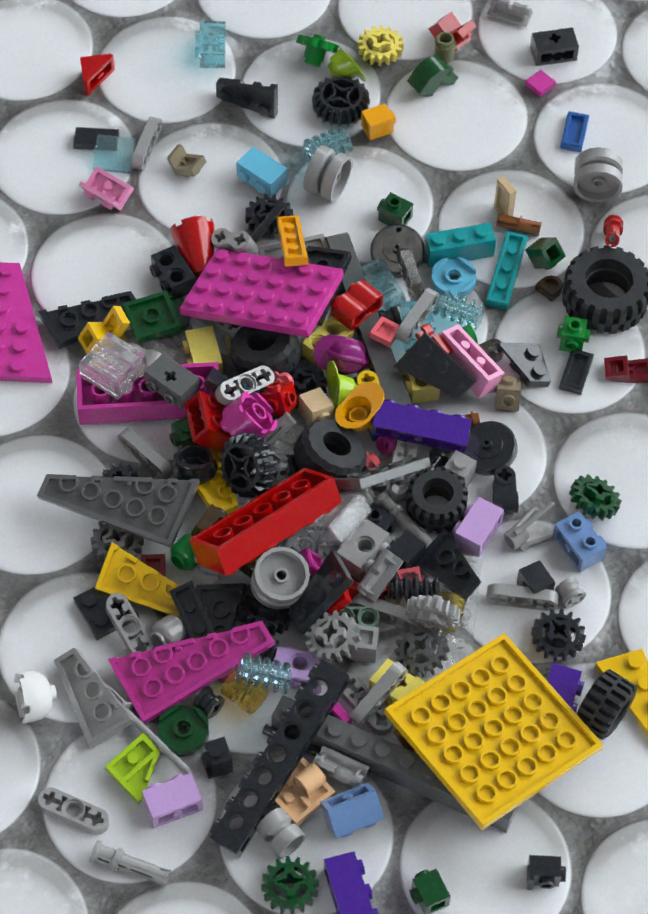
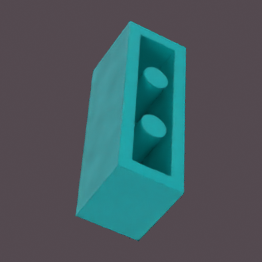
M491 223L427 233L424 238L425 257L429 268L434 267L439 260L449 257V260H456V257H461L471 261L493 257L495 253L496 238Z

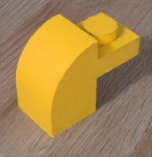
M113 306L103 322H87L78 339L87 355H102L119 348L127 340L124 332L130 322L121 306Z

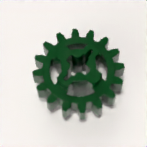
M589 474L585 478L580 475L578 479H575L569 491V495L572 496L570 501L577 503L576 509H582L583 515H591L592 519L598 516L601 521L605 517L610 520L613 515L615 516L622 500L618 499L620 493L613 491L615 487L608 486V481L606 479L604 481L600 480L599 476L593 479Z
M286 856L284 863L276 859V867L267 866L269 874L262 875V881L265 883L261 884V892H266L264 894L265 902L272 900L270 903L272 910L278 906L280 907V914H283L286 909L290 910V914H294L297 908L303 913L305 912V904L313 905L312 897H318V890L316 888L319 887V879H314L316 877V870L309 871V862L301 865L300 857H297L295 862H291L290 857ZM287 883H292L293 888H288Z

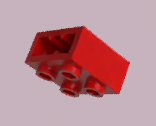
M199 391L184 403L192 440L196 444L220 452L219 450L224 448L223 443L232 437L220 425L223 409L227 406L219 403L216 397Z

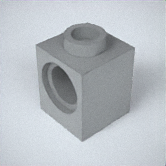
M358 625L361 642L356 643L357 651L351 650L350 660L375 663L379 627Z

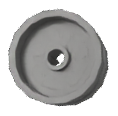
M321 145L313 154L306 169L303 181L304 190L312 194L321 192V196L324 199L335 202L343 193L351 175L353 166L352 156L342 152L335 155L334 149Z
M599 147L581 152L575 158L574 190L576 194L590 202H606L618 197L623 187V160L621 156L613 150Z
M286 547L272 548L262 554L252 571L250 580L252 593L257 601L268 608L276 610L289 608L297 603L308 585L310 577L309 567L303 556L294 549Z

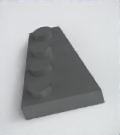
M412 457L386 464V466L366 469L367 472L348 474L345 478H334L337 489H355L356 493L366 492L370 490L369 486H385L388 480L399 481L405 479L404 475L406 474L408 476L417 475L422 469L431 467L429 457Z

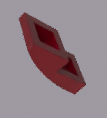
M627 355L604 358L606 380L623 383H648V358L628 360Z

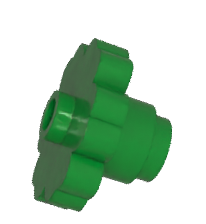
M298 34L296 43L306 46L303 55L305 57L304 63L320 67L321 62H324L326 52L336 53L339 45L325 41L326 37L313 34V37Z

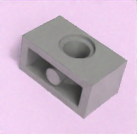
M365 518L336 553L339 554L348 572L360 580L371 568L383 549L389 550L390 533ZM361 549H368V550H370V551H368V552H362V551H360V550H361Z

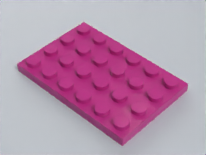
M217 248L179 308L180 313L188 317L309 338L344 276L343 269L310 263L308 265L285 267L284 259Z

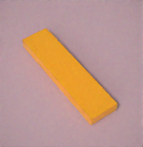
M299 216L277 217V228L285 267L308 265V256Z

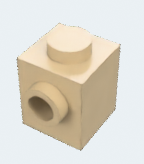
M320 387L299 395V413L308 424L316 420H333L335 404Z

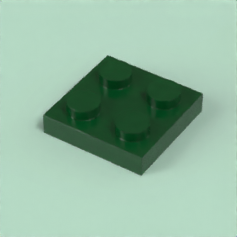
M167 290L123 303L124 312L130 322V327L137 344L182 331L180 321Z

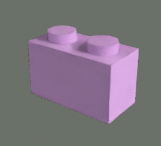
M478 497L474 504L470 503L464 513V520L462 522L458 521L453 529L452 534L455 535V544L479 558L501 525L504 509Z
M192 773L186 775L178 774L172 777L170 781L162 784H151L146 790L142 791L143 802L154 828L203 810V801Z

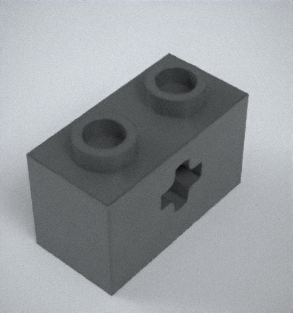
M164 353L144 371L147 388L154 393L157 392L164 397L167 403L175 405L181 410L184 408V403L200 391L199 377Z

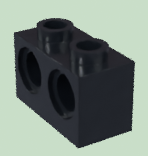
M173 245L151 255L149 269L152 276L159 279L162 291L167 290L168 295L174 296L175 299L188 295L196 283V276L177 247Z

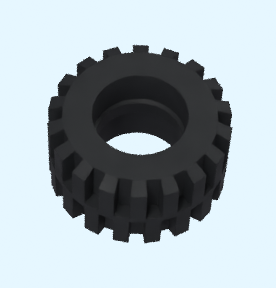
M436 467L435 470L427 468L425 473L420 471L417 473L416 478L413 477L411 479L410 485H408L407 513L423 530L424 528L428 529L427 533L433 534V531H438L439 534L444 528L450 532L453 530V526L458 521L461 522L465 517L468 489L465 488L464 480H459L460 476L457 473L451 474V470L447 468L445 471H442L441 467ZM430 496H441L448 500V503L433 505L425 499Z
M609 669L603 672L589 689L577 711V715L596 737L604 740L613 733L624 718L634 700L637 686Z

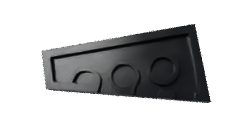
M131 291L104 296L99 301L91 302L86 300L81 301L80 305L71 307L63 305L58 306L57 310L47 312L45 309L38 311L56 345L61 349L79 341L78 336L87 322H103L113 306H121L124 311L123 303L136 300Z

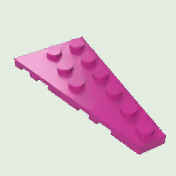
M0 262V381L53 383L20 263Z
M263 621L234 627L232 630L221 633H210L205 637L197 639L190 638L158 646L144 652L129 653L130 655L120 658H109L108 661L142 722L146 724L163 714L170 707L186 700L276 645Z

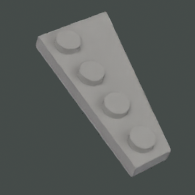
M74 647L54 660L90 747H96L135 723V720L78 649Z

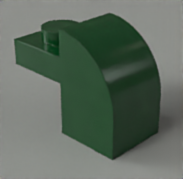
M438 55L422 61L414 69L407 82L418 94L432 96L441 83L454 84L459 77L453 72L452 66L445 63Z

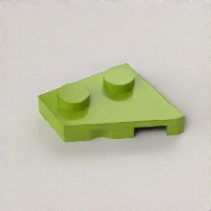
M142 733L105 765L104 769L139 805L143 799L142 791L146 790L161 751Z

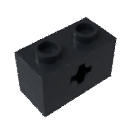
M573 27L532 33L530 50L535 65L542 66L577 61L579 44Z

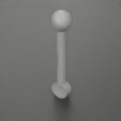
M410 481L401 485H392L389 488L390 493L396 495L401 489L408 487Z

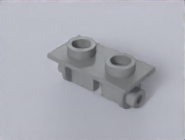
M490 0L491 6L487 12L488 16L524 27L527 26L533 14L532 8H529V5L516 2L511 5L510 0Z
M384 548L356 588L360 593L376 602L404 561Z
M324 745L319 755H316L313 761L323 774L353 788L364 783L370 766Z

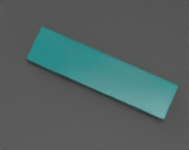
M506 231L485 301L486 306L503 310L508 309L527 245V235Z

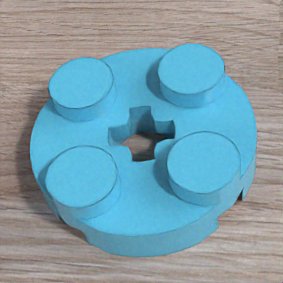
M449 257L443 258L433 267L431 285L440 295L448 297L452 301H458L461 297L467 296L474 290L477 278L475 267L468 260L461 257H456V260H449ZM457 275L458 280H451L449 276L454 277Z

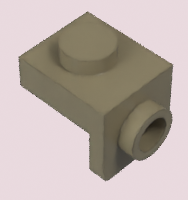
M177 144L167 157L176 175L195 177L207 162L203 155L187 154L184 147L180 144Z
M510 375L501 378L497 385L496 410L519 411L521 379Z

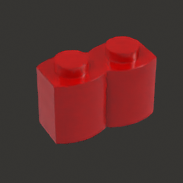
M364 280L352 283L346 293L341 296L338 295L333 299L331 316L352 331L383 305V294Z

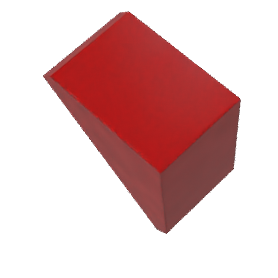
M101 54L80 57L85 94L89 96L115 70L114 55Z

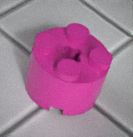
M245 391L223 409L220 425L231 436L246 432L257 433L258 437L265 438L276 429L277 418L273 420L271 413L274 411L261 395L257 393L251 395L248 394L249 391Z

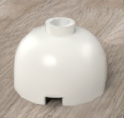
M35 671L16 673L14 683H19V688L15 690V698L19 717L23 718L22 723H31L43 719L51 711L52 701L57 700L55 686H50L48 679L41 673Z

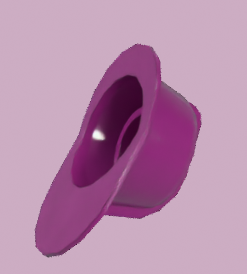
M329 334L317 341L313 356L320 368L327 371L329 361H333L336 364L338 373L346 375L357 373L363 368L364 364H366L367 352L365 346L356 339Z

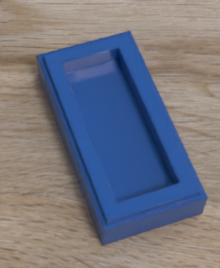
M568 111L560 149L582 152L589 115Z

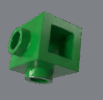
M565 316L563 325L558 324L556 338H560V351L571 352L577 349L582 351L584 342L588 343L591 329H586L587 319Z

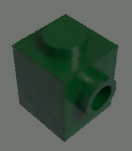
M390 192L386 199L383 198L378 204V221L388 226L394 224L407 225L413 217L414 203Z
M541 237L525 249L535 269H552L566 257L556 237Z
M187 417L171 423L172 433L169 434V437L174 447L180 450L188 445H199L192 440Z
M437 868L431 871H420L414 876L411 889L409 890L410 896L415 905H420L424 914H431L449 906L451 896Z

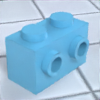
M254 146L236 162L237 177L242 182L254 187L259 193L267 194L269 198H272L287 183L288 168Z

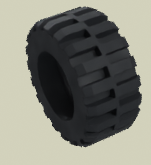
M604 245L603 248L596 246L590 248V251L584 250L579 253V257L576 256L571 260L565 273L562 302L567 314L570 317L575 316L587 319L586 329L596 330L600 334L604 332L616 334L618 330L624 332L629 330L630 326L634 327L644 317L648 308V268L644 267L645 263L640 258L636 259L635 254L628 251L627 253L620 247L614 249L611 246ZM596 282H609L619 286L625 294L616 298H606L595 294L588 286Z

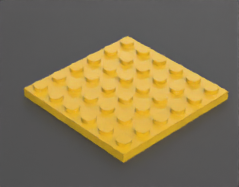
M505 633L386 707L384 711L387 718L481 830H484L602 750L604 745Z

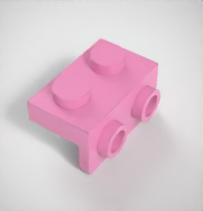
M98 166L95 167L86 183H79V186L84 189V195L92 200L95 197L102 200L100 204L109 210H112L114 207L121 211L134 190L131 185Z

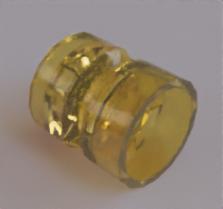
M239 667L228 676L222 686L221 694L232 702L238 701V707L251 715L263 704L268 696L269 688L257 679L252 681L253 676Z

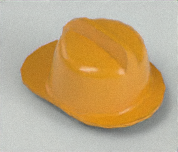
M364 382L357 385L336 409V422L341 427L353 429L354 431H363L369 428L374 421L375 414L384 402L383 388L375 382Z

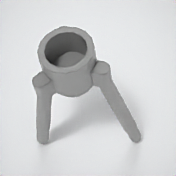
M549 502L533 516L532 514L536 511V507L531 508L511 529L506 531L504 539L512 550L519 548L523 552L531 546L554 538V535L551 534L527 542L529 533L526 530L527 527L554 506V502Z

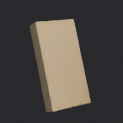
M505 176L497 179L494 208L499 214L513 216L516 189Z

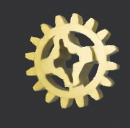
M380 25L379 29L372 26L371 31L365 29L364 34L359 35V55H363L364 61L369 59L371 65L375 62H378V66H381L383 62L390 65V60L397 62V57L402 56L404 47L403 37L398 36L397 30L392 32L390 26L387 29H383V25Z

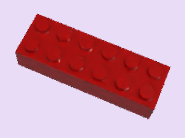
M303 468L193 536L189 540L198 565L225 576L232 575L244 564L256 560L263 552L275 548L285 538L294 536L304 526L313 524L315 519L323 514L332 512L334 507L342 503L334 477Z

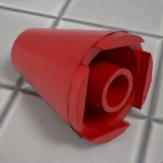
M206 216L188 217L181 220L182 224L177 227L176 224H173L170 228V235L177 249L196 276V280H198L214 254L211 235L215 231L213 219L208 221Z

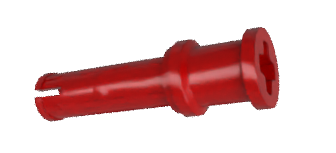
M609 215L604 220L603 232L606 236L605 243L607 246L611 244V247H616L620 241L619 237L623 233L624 223L618 215Z

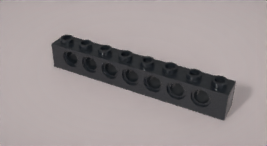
M323 659L319 665L314 664L308 674L309 681L305 687L302 685L297 690L294 697L296 701L292 708L288 707L284 711L280 719L282 721L278 730L274 729L270 733L266 741L268 746L264 752L260 751L256 755L252 763L254 768L251 773L243 776L238 785L240 788L239 792L235 797H230L224 807L226 812L222 819L218 818L210 829L212 833L210 838L213 842L239 858L256 833L258 824L268 814L351 681L349 674ZM325 685L327 687L325 694L320 696L314 694L317 686ZM305 707L314 709L313 714L307 718L300 716L301 710ZM298 729L300 734L296 739L289 740L286 738L289 730ZM277 751H284L286 753L284 760L281 762L272 760L274 753ZM263 773H270L272 775L271 781L265 785L260 784L258 781L259 777ZM248 796H257V803L253 807L245 806L244 802ZM234 818H242V827L237 830L231 829V821Z

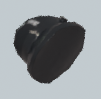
M188 445L181 448L174 454L175 460L172 463L174 478L178 480L199 479V485L210 481L216 475L219 468L212 452L207 447L201 445Z

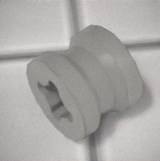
M575 577L565 579L555 588L559 596H562L563 604L566 608L579 604L586 597L585 591L579 588V582Z

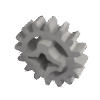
M439 595L411 596V599L407 600L405 614L410 615V619H416L417 623H422L425 628L448 629V626L455 627L459 623L461 610L457 608V605L450 604V601L443 600L442 596Z
M334 610L332 616L325 612L324 618H319L316 621L317 623L309 628L311 632L305 633L308 640L305 643L313 658L317 657L319 662L322 659H327L330 664L333 663L334 659L341 663L343 656L350 658V650L357 651L356 643L361 642L359 636L360 629L354 618H349L346 612L339 616L337 610Z

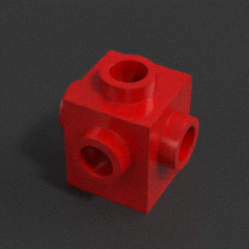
M292 381L271 383L260 394L270 404L274 411L271 415L276 416V418H281L285 412L290 414V411L299 404Z

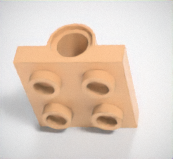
M302 758L274 804L278 808L281 807L291 817L292 824L299 826L321 808L320 801L335 796L336 791L326 782L325 775L314 763L309 764Z

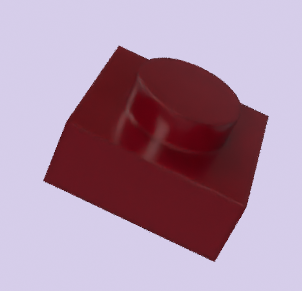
M141 554V562L166 577L165 554Z

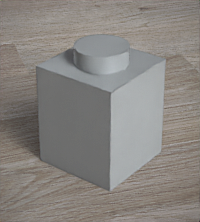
M456 450L444 466V471L447 468L451 470V474L457 473L460 476L459 480L463 479L465 488H467L475 476L477 461Z

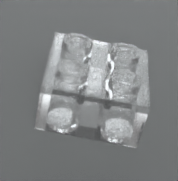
M109 331L79 362L80 376L117 400L123 394L130 391L133 383L138 377L141 378L145 374L144 371L148 368L145 353Z
M358 492L339 493L342 503L334 507L332 512L323 514L315 519L313 524L304 526L303 530L315 545H344L351 540L354 531L367 521V516L373 511L367 504V499Z

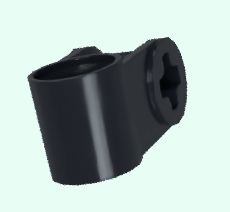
M500 466L494 473L492 486L493 504L504 509V513H518L519 497L515 471L509 466Z

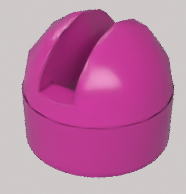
M378 437L376 440L378 451L382 454L393 452L396 449L397 440Z

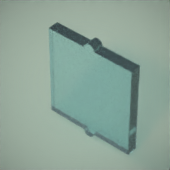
M98 134L96 148L93 150V170L98 166L105 171L131 174L136 138Z

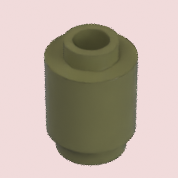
M439 33L434 42L433 56L438 55L445 63H450L455 57L456 40L451 33Z

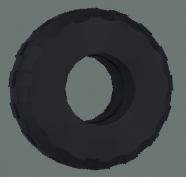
M245 326L237 331L230 343L229 349L231 360L239 375L259 366H267L273 372L277 371L279 374L282 372L290 374L299 363L301 357V346L296 335ZM259 376V377L256 379V381L258 382V381L261 380V379H265V377H264V376H263V377H260V376Z
M323 419L309 423L298 436L293 449L295 462L300 470L307 468L334 478H345L348 474L360 473L366 464L367 454L361 438L357 436L353 429L341 427L336 420Z

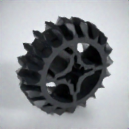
M333 74L332 79L325 77L324 82H319L317 87H315L312 103L317 118H322L323 123L329 121L330 126L338 124L340 128L342 124H345L347 127H349L351 122L357 124L358 120H361V111L369 109L370 99L368 89H366L364 83L360 84L359 79L352 80L351 75L348 78H344L343 74L340 77H336Z
M244 432L232 436L223 443L224 448L219 450L222 457L217 459L221 463V467L218 470L222 471L223 476L221 479L226 480L225 487H231V493L238 494L242 498L251 499L260 496L272 488V483L276 481L274 474L278 472L274 465L278 461L273 460L275 452L269 450L270 443H264V437H258L257 433Z

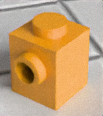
M386 104L361 111V127L370 141L394 132L396 117L393 111H389Z

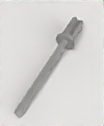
M108 686L135 720L133 724L161 752L166 754L185 774L192 773L191 769L131 712L133 704L126 702L111 686Z

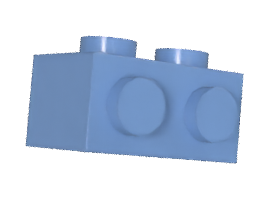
M580 511L555 523L554 538L579 572L604 560L607 544L604 538L600 535L598 536L594 531L591 521L587 517L584 518Z
M368 782L320 801L328 829L336 838L350 836L353 831L363 827H372L378 821L384 819L377 792Z

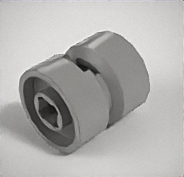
M281 807L267 814L258 824L256 831L266 842L271 841L270 847L279 858H285L301 846L306 835L297 824H290L291 817Z

